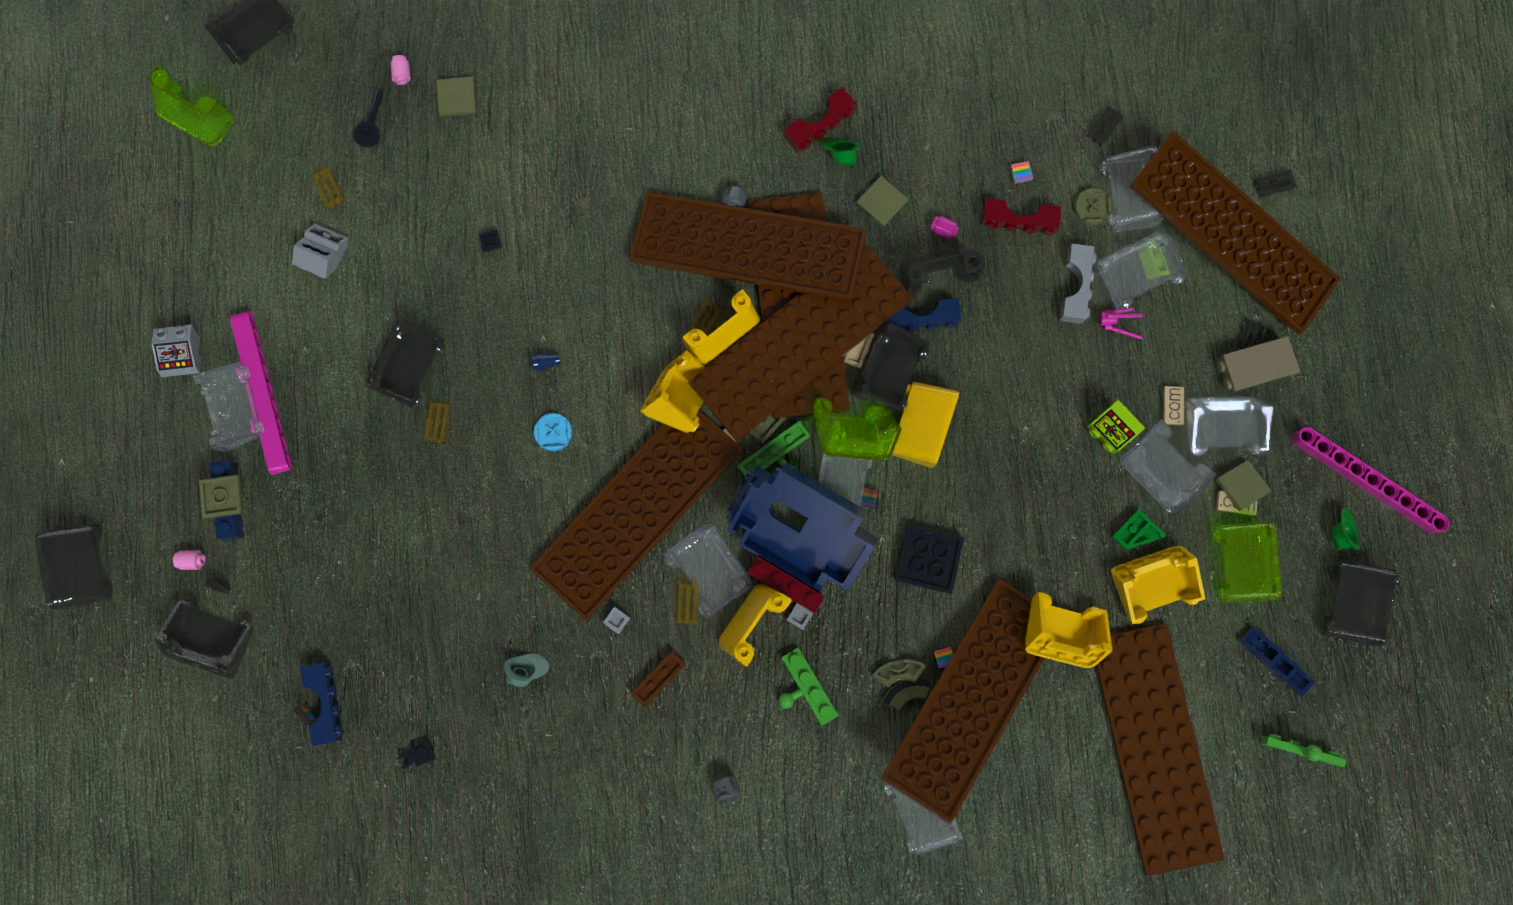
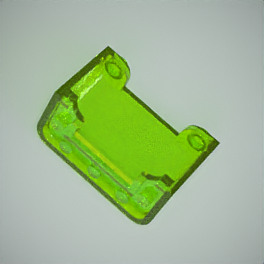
M156 66L151 72L149 81L155 113L161 119L211 147L218 145L234 123L235 119L218 101L208 96L200 98L195 105L180 97L179 91L182 88L175 84L163 69Z
M816 397L813 411L820 447L825 455L885 461L891 457L902 428L885 405L875 404L869 406L864 416L831 413L833 406L828 399Z
M1274 522L1215 526L1213 532L1214 540L1218 544H1222L1225 583L1218 590L1222 603L1279 600L1282 589Z

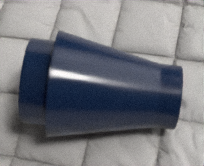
M535 353L534 356H531L533 371L538 370L540 372L560 365L558 354Z

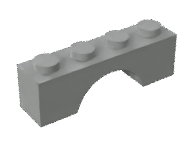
M1072 243L1068 248L1066 267L1077 276L1079 287L1075 295L1067 297L1062 301L1059 321L1082 324L1089 318L1090 307H1088V300L1090 301L1092 297L1090 282H1093L1094 279L1092 265L1095 264L1097 256L1094 253V246Z

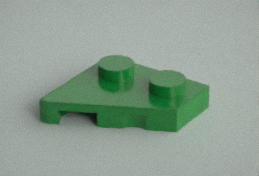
M1138 509L1111 537L1124 550H1128L1164 538L1166 534Z

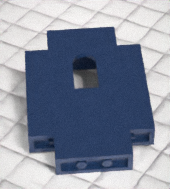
M787 463L782 468L777 467L773 475L758 466L753 471L749 470L743 479L746 481L745 485H741L735 494L738 496L737 500H733L727 509L730 511L727 516L730 523L727 531L734 534L739 527L743 528L739 535L742 538L739 546L818 593L827 579L848 591L879 540L878 537L859 527L868 511ZM781 502L808 518L801 532L775 517L770 510L771 504Z

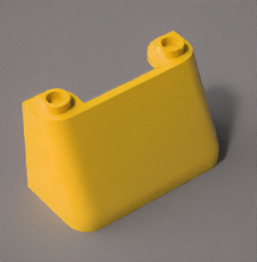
M743 289L732 298V307L737 313L709 336H706L699 329H693L683 336L686 350L706 368L762 324L749 296Z
M687 350L662 371L640 412L648 418L685 433L694 432L700 425L696 414L703 401L688 382L706 367Z
M912 382V385L908 384L905 395L908 396L897 433L894 438H890L888 443L889 454L933 469L938 462L960 392L918 382Z
M1182 546L1170 547L1111 569L1112 578L1127 618L1132 624L1143 623L1148 617L1146 611L1178 600H1182L1189 605H1195L1199 601L1206 599L1197 557Z
M765 584L756 585L720 636L719 645L721 649L745 666H748L753 659L754 649L745 640L766 609L770 612H783L792 600Z
M1037 592L1032 598L1025 639L1027 653L1082 668H1091L1113 651L1107 610L1089 607L1080 614L1051 606L1052 597L1046 593Z

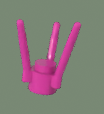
M1133 307L1114 310L1105 309V311L1100 313V326H1104V330H1112L1142 339L1141 335L1113 327L1112 325L1117 324V318H1141L1143 314H1117L1133 311Z

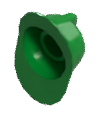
M824 138L819 141V145L822 148L830 150L834 162L842 165H854L857 150L862 147L860 143L840 138Z
M1344 507L1341 510V521L1332 528L1331 538L1334 547L1337 550L1352 547L1360 550L1361 546L1358 540L1355 519L1351 511Z

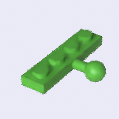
M798 421L737 466L744 476H746L749 470L753 471L756 466L765 470L776 461L782 468L787 463L783 456L807 440L810 434L802 423Z
M796 648L781 657L799 689L791 694H781L778 699L779 705L784 709H788L793 706L794 700L804 696L821 726L839 716L800 649Z
M1269 734V737H1261L1260 744L1307 757L1310 761H1321L1345 768L1346 759L1339 758L1340 754L1327 751V754H1325L1316 745H1308L1305 748L1301 746V742L1291 739L1288 742L1281 741L1282 737L1274 734Z

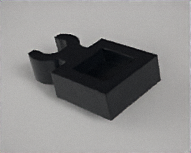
M430 740L409 748L411 754L404 753L398 756V759L403 757L407 759V764L401 766L402 769L409 768L413 762L418 767L436 759Z

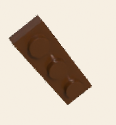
M671 651L631 695L645 708L686 664Z

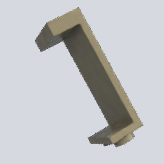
M1288 336L1228 353L1217 359V367L1222 372L1223 384L1225 389L1228 390L1229 395L1239 390L1283 377H1292L1301 372Z

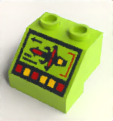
M1119 400L1115 401L1087 426L1091 436L1095 439L1098 438L1103 443V448L1113 455L1145 429Z

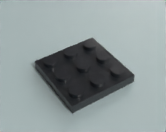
M907 524L894 581L952 594L964 537Z

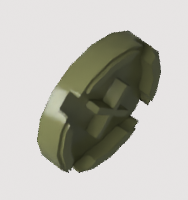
M1089 188L1079 194L1075 200L1074 210L1076 216L1083 223L1098 225L1107 220L1112 212L1113 205L1111 198L1103 190Z

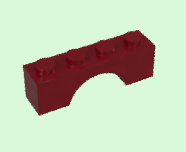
M843 87L828 97L827 106L829 111L821 121L808 123L798 119L784 129V138L796 153L801 150L805 151L814 140L823 138L829 129L833 130L841 123L840 121L844 118L848 119L853 116L856 102Z
M986 198L983 205L982 226H986L989 229L1000 227L1005 228L1007 231L1018 229L1024 230L1025 233L1042 232L1044 235H1053L1060 228L1061 206L1043 204L1034 215L1022 217L1011 212L1005 200Z
M758 556L748 571V575L786 595L793 602L815 614L825 597Z

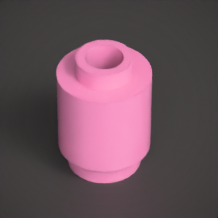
M403 55L393 56L390 62L392 81L398 85L407 84L411 80L409 61Z
M181 550L173 556V565L180 570H200L206 562L205 555L200 550Z

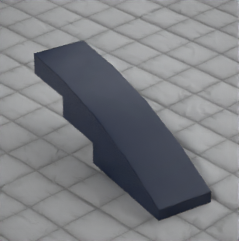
M1253 626L1240 639V642L1264 666L1301 698L1316 683L1300 670V666L1288 658L1282 649Z

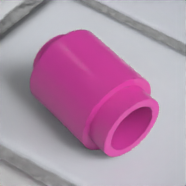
M936 215L930 229L934 231L933 233L950 240L951 237L955 238L959 227L956 226L957 222L944 216L939 217Z

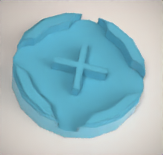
M546 414L535 424V440L540 447L547 451L555 452L562 450L572 439L573 431L571 424L560 414Z

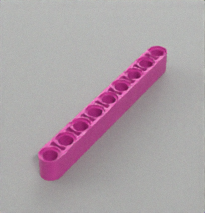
M251 311L230 316V322L267 468L271 475L292 470V463L254 316Z
M1305 427L1293 433L1292 441L1297 447L1426 532L1438 533L1448 529L1449 520L1445 515L1314 429ZM1302 433L1306 435V437H1307V440H1306V441H1304V440L1302 439V437H1301V434H1302ZM1318 444L1323 447V452L1319 451ZM1335 455L1339 457V463L1335 461ZM1351 465L1356 469L1355 474L1351 471ZM1368 476L1372 479V484L1368 483ZM1385 487L1388 489V495L1384 492ZM1401 498L1404 499L1405 506L1401 504ZM1418 509H1419V510L1421 511V513H1422L1421 517H1420V516L1418 515V513H1417V510H1418ZM1435 520L1438 522V528L1434 525Z

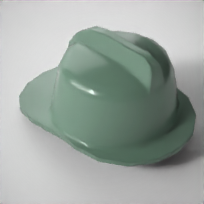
M534 653L508 659L503 667L507 676L506 682L518 687L527 686L533 679L540 678L548 672L549 663L545 657Z

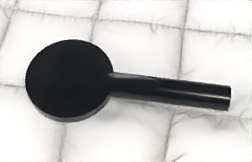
M380 90L375 92L367 122L358 124L353 132L356 143L364 148L373 147L380 139V131L374 124L383 96V92Z

